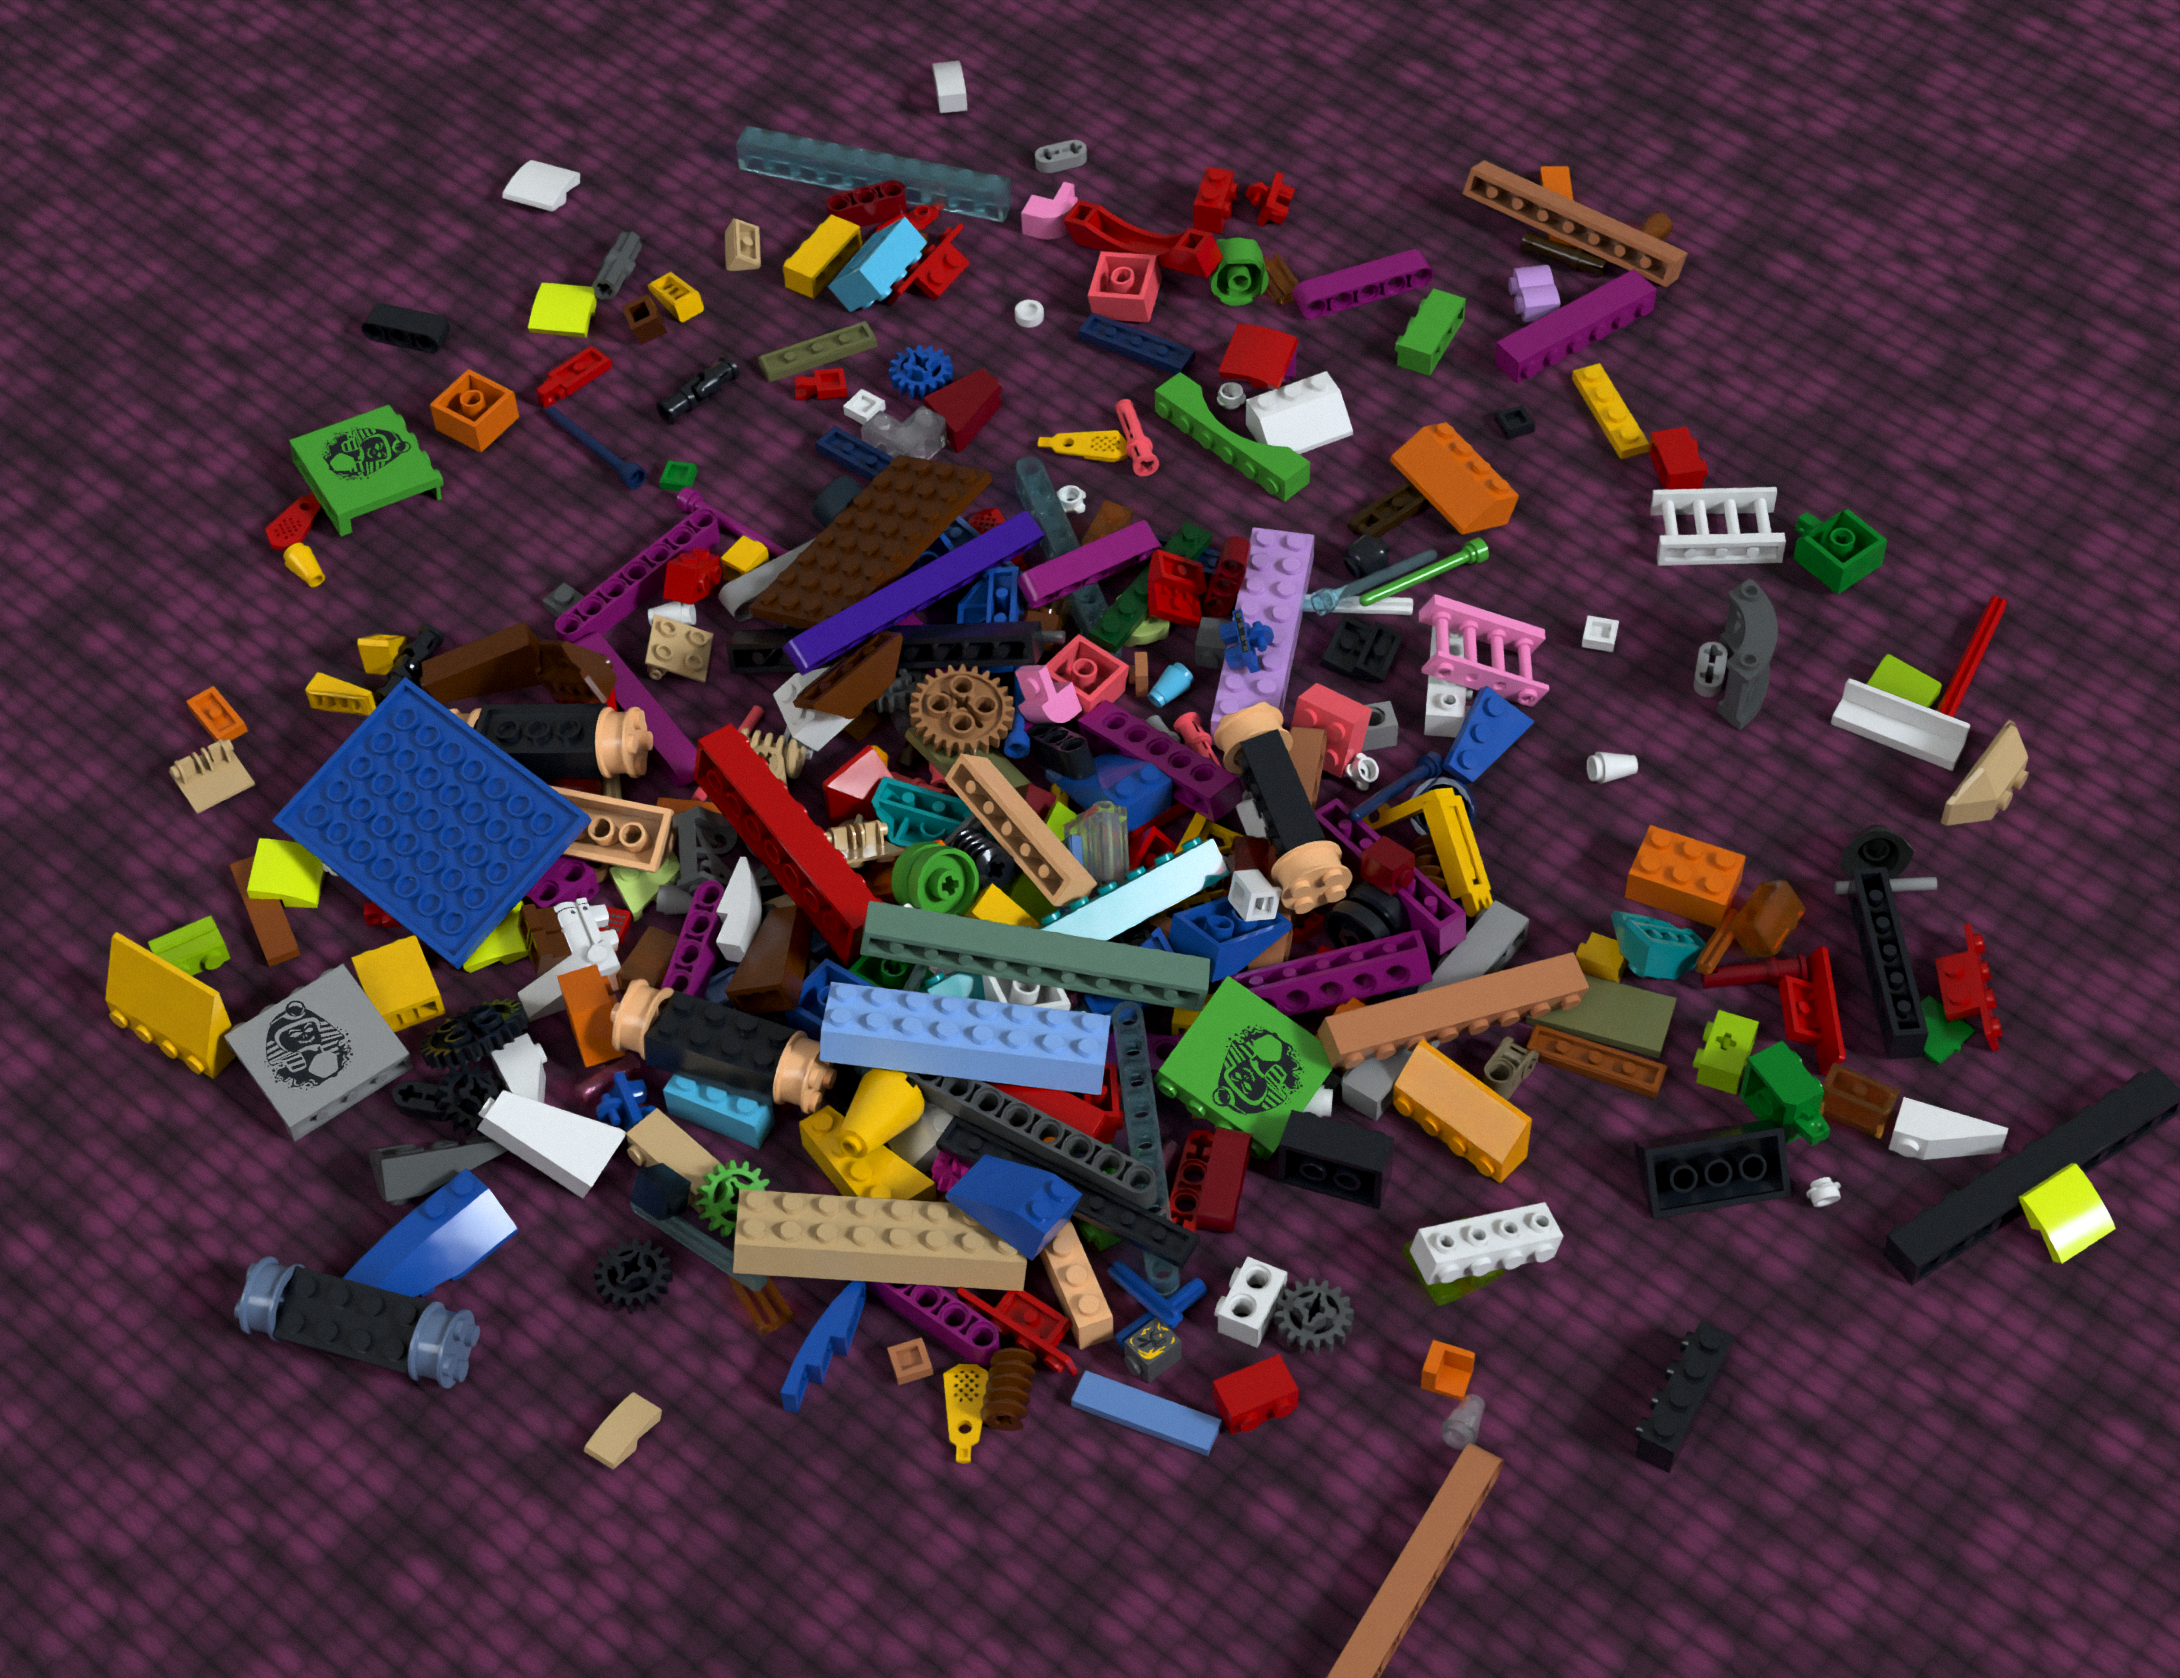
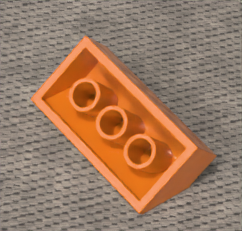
M1447 422L1423 427L1391 455L1390 458L1394 466L1462 535L1508 524L1519 495Z

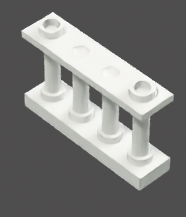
M1777 487L1653 490L1650 513L1651 515H1663L1666 535H1660L1657 550L1658 566L1782 563L1786 544L1785 533H1771L1768 513L1774 512ZM1737 513H1755L1759 533L1740 534ZM1694 514L1697 535H1678L1676 515ZM1706 514H1725L1728 534H1709Z

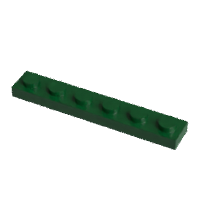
M1185 522L1161 550L1196 561L1211 544L1213 534L1189 522ZM1150 563L1089 631V641L1116 654L1148 617V576Z

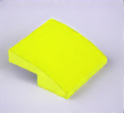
M542 282L529 320L528 329L530 333L587 338L590 318L595 315L598 299L594 295L593 287Z
M259 838L247 887L249 899H282L285 907L317 908L325 876L322 862L297 842Z
M523 899L520 900L463 964L466 971L472 973L498 961L507 965L528 956V949L526 950L517 927L521 906L524 905Z
M2076 1163L2069 1164L2018 1197L2031 1229L2041 1231L2052 1260L2056 1263L2063 1264L2116 1229L2097 1191Z

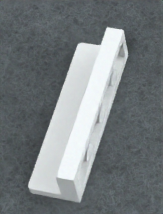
M1851 678L1845 683L1842 699L1831 720V724L1951 771H1953L1965 748L1970 729L1969 723Z

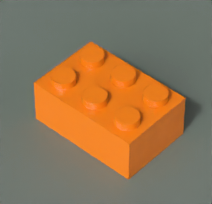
M1650 825L1628 873L1625 898L1717 928L1728 912L1739 887L1746 856Z

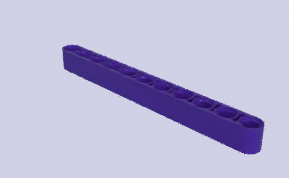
M1028 510L799 634L785 644L782 650L800 675H805L870 639L880 630L888 629L981 577L987 569L997 568L1037 545L1046 535Z

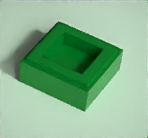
M668 460L659 481L660 488L672 491H681L687 486L692 488L698 472L697 464Z

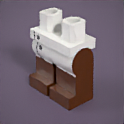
M585 897L576 899V903L563 902L554 907L536 909L535 904L521 906L517 927L526 950L528 949V955L537 976L545 974L577 950L609 939L615 952L619 944L616 930L599 931L598 929L608 926L609 914L605 904L589 906Z

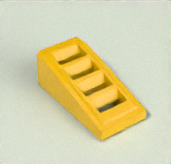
M672 272L647 285L649 291L680 322H685L704 310L699 292Z
M317 672L305 689L310 707L314 709L368 716L376 709L371 691Z

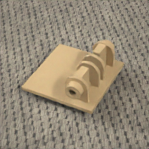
M654 614L645 664H648L647 671L652 679L658 680L669 671L705 683L713 633Z
M220 738L217 742L207 746L208 752L202 747L200 748L202 755L198 756L194 751L191 753L193 759L189 755L179 761H174V765L169 767L170 775L197 814L255 785L253 779L232 751L234 748L229 739L223 741Z
M879 820L863 822L862 824L856 823L854 827L851 824L831 827L825 832L828 841L835 849H839L844 854L847 864L851 868L861 867L864 865V861L874 859L876 862H890L895 860V856L901 855L904 849L884 841V835L888 834V827L885 822H880Z

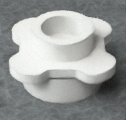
M1074 485L1062 487L1056 492V498L1058 499V504L1055 506L1056 511L1061 514L1065 512L1078 514L1084 512L1086 508L1085 504H1083V499H1085L1086 493Z
M1358 753L1355 755L1353 763L1346 765L1345 773L1356 783L1358 790L1366 791L1369 788V783L1378 778L1379 769L1377 763L1372 758L1366 757L1363 753Z

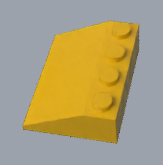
M116 932L111 940L105 996L106 1003L111 1012L109 1017L120 1028L128 1027L133 1030L143 1042L147 1044L153 1042L158 1045L168 1057L172 1059L178 1057L183 1060L193 1072L197 1074L203 1072L214 1079L236 1057L235 1053L232 1054L229 1051L224 1037L230 1032L232 1025L219 992Z

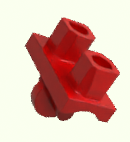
M1276 171L1271 186L1267 187L1264 182L1250 184L1246 191V197L1254 207L1262 205L1256 222L1257 225L1262 227L1265 226L1267 220L1282 225L1289 210L1287 206L1293 197L1295 188L1282 183L1284 174Z

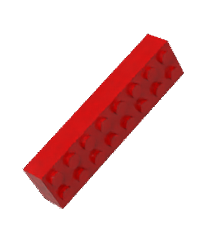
M730 723L698 739L693 779L793 902L798 905L802 913L846 967L856 962L862 956L860 955L868 902L883 903V901L871 893L867 888L864 878L852 870L847 864L844 854L839 849H835L828 841L822 827L816 826L809 818L803 804L794 800L784 781L777 779L769 769L765 758L758 756L752 749L745 734L739 733L733 724Z

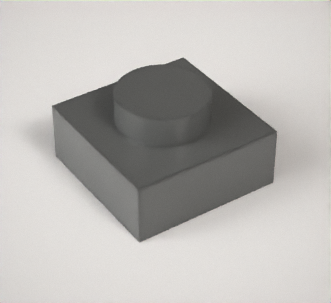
M563 583L545 597L542 603L545 610L558 618L585 596L566 583Z

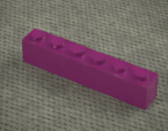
M1633 269L1497 341L1495 364L1516 383L1533 377L1539 371L1557 364L1565 357L1581 351L1584 347L1597 340H1602L1606 335L1619 328L1626 327L1632 321L1648 315L1654 310L1657 289Z
M1336 798L1314 811L1325 836V841H1332L1339 845L1342 851L1341 864L1351 871L1352 877L1357 881H1364L1365 879L1360 877L1362 851L1380 839L1381 836L1362 819L1358 822H1351L1348 818V813L1351 810ZM1414 867L1415 876L1413 881L1393 895L1407 910L1411 920V930L1420 929L1424 942L1437 954L1442 955L1466 939V912Z

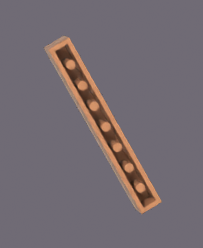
M1485 160L1471 168L1462 193L1467 197L1629 271L1635 269L1641 276L1664 287H1668L1678 279L1688 252Z
M1574 952L1328 1016L1323 1020L1317 1033L1332 1069L1341 1066L1349 1069L1362 1064L1364 1060L1376 1057L1377 1060L1387 1059L1400 1050L1408 1049L1409 1052H1413L1422 1039L1427 1043L1434 1041L1447 1043L1457 1038L1458 1035L1470 1032L1471 1035H1476L1486 1031L1493 1025L1501 1024L1502 1027H1506L1518 1022L1523 1017L1540 1018L1553 1009L1562 1007V1010H1569L1581 1004V999L1589 990V986Z

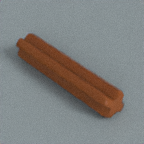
M1735 908L1728 910L1696 959L1694 968L1697 973L1702 972L1706 976L1713 972L1743 925L1745 918L1743 911H1737Z

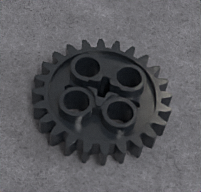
M506 998L501 1002L499 999H496L492 1003L485 1001L476 1008L471 1006L467 1012L459 1011L456 1017L446 1018L445 1023L436 1025V1031L427 1033L428 1038L421 1040L422 1045L419 1046L426 1065H430L431 1069L438 1067L439 1070H442L448 1066L449 1070H452L457 1065L465 1067L469 1062L474 1061L477 1063L480 1057H490L493 1051L503 1050V1045L513 1043L515 1041L513 1037L522 1035V1029L528 1027L527 1022H529V1018L522 1002H518L517 999L510 1001L509 998ZM471 1027L475 1030L479 1040L476 1041L470 1030Z

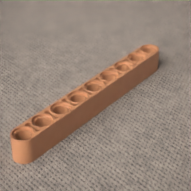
M1293 726L1290 733L1293 745L1289 755L1313 811H1315L1326 752L1327 731L1326 729ZM1274 845L1269 848L1264 877L1272 887H1279L1282 890L1281 886L1274 883L1271 877L1272 867L1277 861L1275 856L1277 852ZM1281 896L1277 912L1293 923L1292 928L1248 964L1247 971L1289 960L1297 913L1295 910L1288 909L1283 905Z
M1471 1442L1466 1445L1327 1678H1380L1496 1482L1503 1467L1504 1459Z

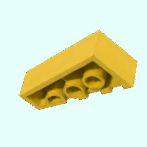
M829 1105L799 1122L802 1145L843 1196L938 1202L936 1183L884 1145H881L860 1159L845 1155L837 1143V1134L845 1117Z

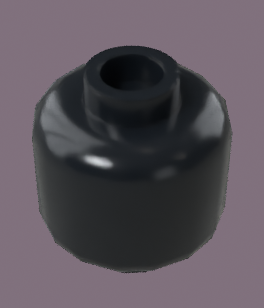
M1365 534L1345 548L1343 563L1354 578L1369 580L1389 565L1387 553L1390 552V548L1382 537L1375 538L1370 534Z

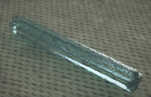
M630 1201V1206L634 1213L751 1290L759 1292L767 1284L768 1279L766 1275L733 1273L734 1252L678 1215L658 1221Z

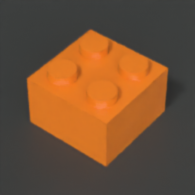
M470 369L464 372L430 404L436 430L480 453L519 418L514 392Z
M597 964L557 976L571 1029L585 1067L625 1056V1052L616 1051L614 1046H612L614 1023L610 1021V1015L618 1001L616 995L613 994L608 975L601 977Z

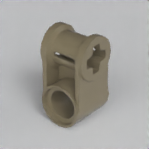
M1505 1037L1494 1055L1485 1064L1482 1083L1508 1100L1521 1082L1533 1071L1538 1061L1539 1052L1535 1050L1528 1051L1515 1044L1513 1038Z

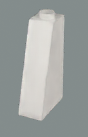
M504 1090L497 1100L489 1097L478 1114L484 1119L477 1130L581 1198H584L626 1135V1132L622 1129Z

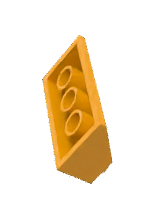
M1422 1039L1394 1084L1392 1104L1395 1105L1402 1115L1410 1116L1418 1122L1429 1135L1437 1136L1445 1142L1453 1153L1461 1157L1464 1156L1472 1162L1480 1173L1487 1177L1491 1176L1501 1183L1527 1158L1532 1118Z

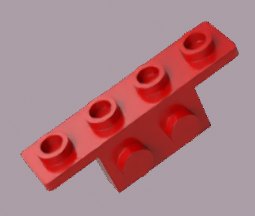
M959 223L954 230L948 227L938 238L941 244L938 247L932 244L922 255L925 261L922 264L917 261L907 271L909 278L906 281L901 279L891 288L893 295L887 301L890 306L897 301L912 283L916 284L934 302L971 263L950 244L965 226Z
M1971 923L1963 924L1968 951L1935 959L1945 1015L1948 1022L1981 1014L1987 1041L1992 1051L2000 1050L1997 1038L2003 1037L1999 1018L1993 1017L1992 1009L1997 1008V1002L1993 989L1987 988L1986 981L1992 980L1987 961H1982L1981 953L1986 952L1985 943L1981 933L1975 934Z
M1820 946L1806 958L1808 981L1785 975L1778 982L1787 1039L1815 1046L1819 1072L1822 1075L1828 1076L1845 1061L1846 1056L1828 949Z
M961 1286L957 1289L956 1294L960 1301L992 1322L997 1327L999 1336L1005 1338L1008 1334L1016 1339L1015 1344L1020 1349L1032 1353L1036 1352L1044 1358L1043 1362L1058 1374H1061L1064 1370L1074 1377L1078 1372L1071 1357L1056 1348L1072 1326L1071 1321L1067 1317L1024 1290H1008L998 1305L993 1308Z

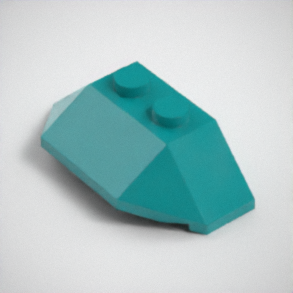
M883 776L871 801L878 820L887 824L888 834L886 837L889 843L897 847H908L916 842H931L940 839L944 841L973 813L960 798ZM985 826L980 830L982 834L986 835L993 842L996 840Z
M1614 911L1611 915L1621 954L1630 962L1628 967L1635 974L1643 978L1649 976L1658 980L1661 978L1678 979L1694 968L1696 959L1707 944L1697 933L1689 928L1683 927L1680 929L1669 922L1645 915Z

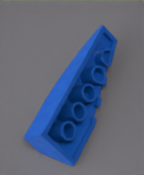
M466 1168L382 1237L350 1269L343 1279L413 1298L421 1294L423 1298L434 1292V1287L449 1279H452L454 1282L465 1276L518 1232V1229L490 1189Z

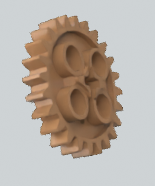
M961 664L959 671H955L951 665H948V670L945 674L937 668L935 670V678L926 674L924 684L917 683L916 692L911 694L909 706L910 724L915 726L916 736L923 735L924 745L934 742V752L939 751L943 747L946 749V757H949L953 751H957L958 756L969 751L970 755L976 756L978 749L988 754L989 744L998 748L1000 739H1005L1008 735V730H1012L1015 708L1013 707V697L1008 696V687H1000L999 677L989 680L990 671L988 670L982 675L978 674V666H974L971 672H967L964 664Z

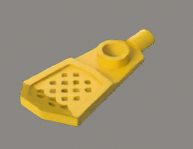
M1118 430L1057 433L1053 438L1039 437L1038 447L1052 448L1055 453L1083 456L1084 459L1113 463L1128 458L1126 452L1128 442Z
M958 1364L943 1373L949 1441L957 1446L956 1462L960 1464L971 1462V1447L979 1442L983 1420L980 1411L983 1407V1396L986 1393L988 1371L978 1364ZM963 1425H968L972 1428L970 1432L965 1434L958 1430Z

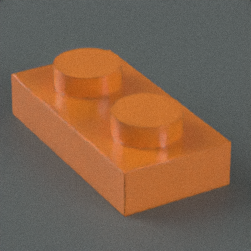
M214 686L186 701L189 710L216 742L220 738L223 741L226 739L232 741L248 732L244 721Z

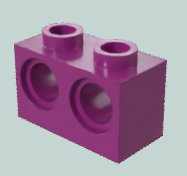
M561 855L522 898L524 905L535 904L536 909L554 907L563 902L576 903V899L585 897L587 901H590L599 892L596 873L582 859Z

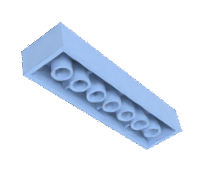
M831 982L821 1028L820 1061L1101 1095L1111 1016Z

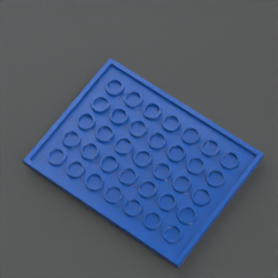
M406 677L402 679L272 820L279 829L409 932L416 935L419 940L457 970L592 821L588 814Z

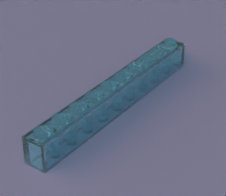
M751 126L744 128L736 143L739 169L845 191L888 180H899L905 185L907 203L930 207L935 205L940 210L1000 222L1004 221L1012 205L1011 178Z

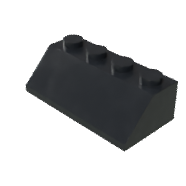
M1772 1119L1634 1141L1638 1176L1653 1219L1791 1196L1784 1128Z

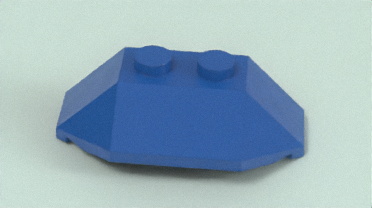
M1019 566L987 569L982 575V579L958 603L957 624L1023 622V596L1016 582L1020 576ZM1015 666L978 667V672L981 674L987 670L990 671V674L1014 672Z

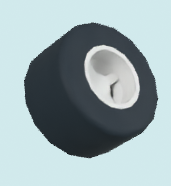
M846 475L837 478L826 486L814 501L811 509L813 517L822 526L827 528L834 521L835 517L851 505L854 498L861 494L864 489L850 476Z

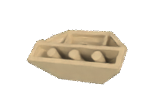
M2008 719L1955 792L1947 800L1941 819L1942 824L1948 826L1992 820L1999 809L2004 811L2008 807L2013 797L2012 791L2015 788L2018 790L2022 788L2029 772L2025 771L2028 755L2015 722Z

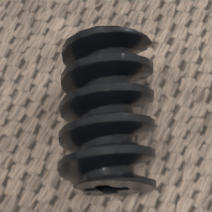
M963 829L953 838L950 847L966 852L975 862L981 886L986 888L993 883L998 888H1001L1012 879L1015 872L1013 857L1008 855L1003 848L982 834L978 829Z

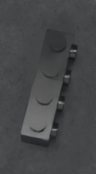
M1700 1321L1694 1333L1691 1331L1686 1333L1680 1347V1351L1684 1352L1679 1361L1672 1360L1665 1375V1380L1668 1381L1665 1389L1658 1388L1650 1403L1649 1408L1653 1409L1649 1419L1642 1417L1634 1434V1437L1639 1439L1636 1458L1663 1471L1671 1472L1730 1358L1734 1335L1703 1321Z

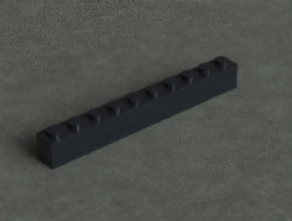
M1041 621L894 625L884 630L902 634L903 641L897 669L948 668V665L956 668L960 667L961 664H964L965 667L1036 665L1045 651ZM808 629L737 630L726 643L730 673L798 672L782 648L794 637ZM854 648L846 651L845 653L837 656L836 658L830 660L829 662L821 665L816 669L831 667L839 659H841L844 655L852 651Z
M2157 1066L2146 1073H2136L2128 1081L2127 1085L2119 1090L2116 1088L2111 1089L2094 1106H2084L2072 1120L2067 1123L2064 1121L2059 1122L2044 1138L2040 1140L2037 1138L2032 1139L2014 1157L2008 1155L2000 1160L1992 1171L1987 1174L1984 1172L1977 1174L1969 1182L1968 1186L1960 1191L1957 1189L1952 1190L1935 1207H1925L1907 1225L1899 1224L1895 1226L1886 1237L1887 1243L1883 1255L1911 1285H1914L2023 1215L2024 1210L2018 1197L2071 1163H2076L2086 1174L2177 1116L2180 1111V1089Z

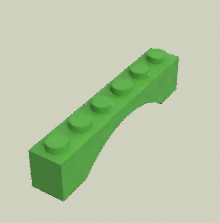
M1181 372L1155 390V411L1161 418L1167 419L1177 426L1181 432L1190 435L1200 442L1204 448L1210 449L1221 457L1225 463L1231 464L1248 479L1254 480L1264 487L1269 494L1275 495L1285 502L1309 484L1310 462L1289 447L1257 443L1227 429L1216 420L1208 409L1203 398L1201 386Z

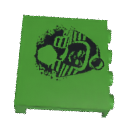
M390 405L289 440L295 466L341 537L352 533L350 519L427 490H431L438 501L442 500L440 487L444 483L439 470H433L427 452L419 449L414 433H408L401 414L396 415Z
M1227 976L1158 1070L1153 1082L1158 1084V1089L1164 1095L1170 1098L1176 1097L1186 1104V1108L1191 1114L1201 1119L1206 1118L1215 1125V1129L1223 1127L1252 1133L1253 1140L1250 1156L1256 1159L1262 1158L1268 1162L1279 1146L1291 1110L1303 1112L1332 1071V1067L1321 1040L1233 978Z

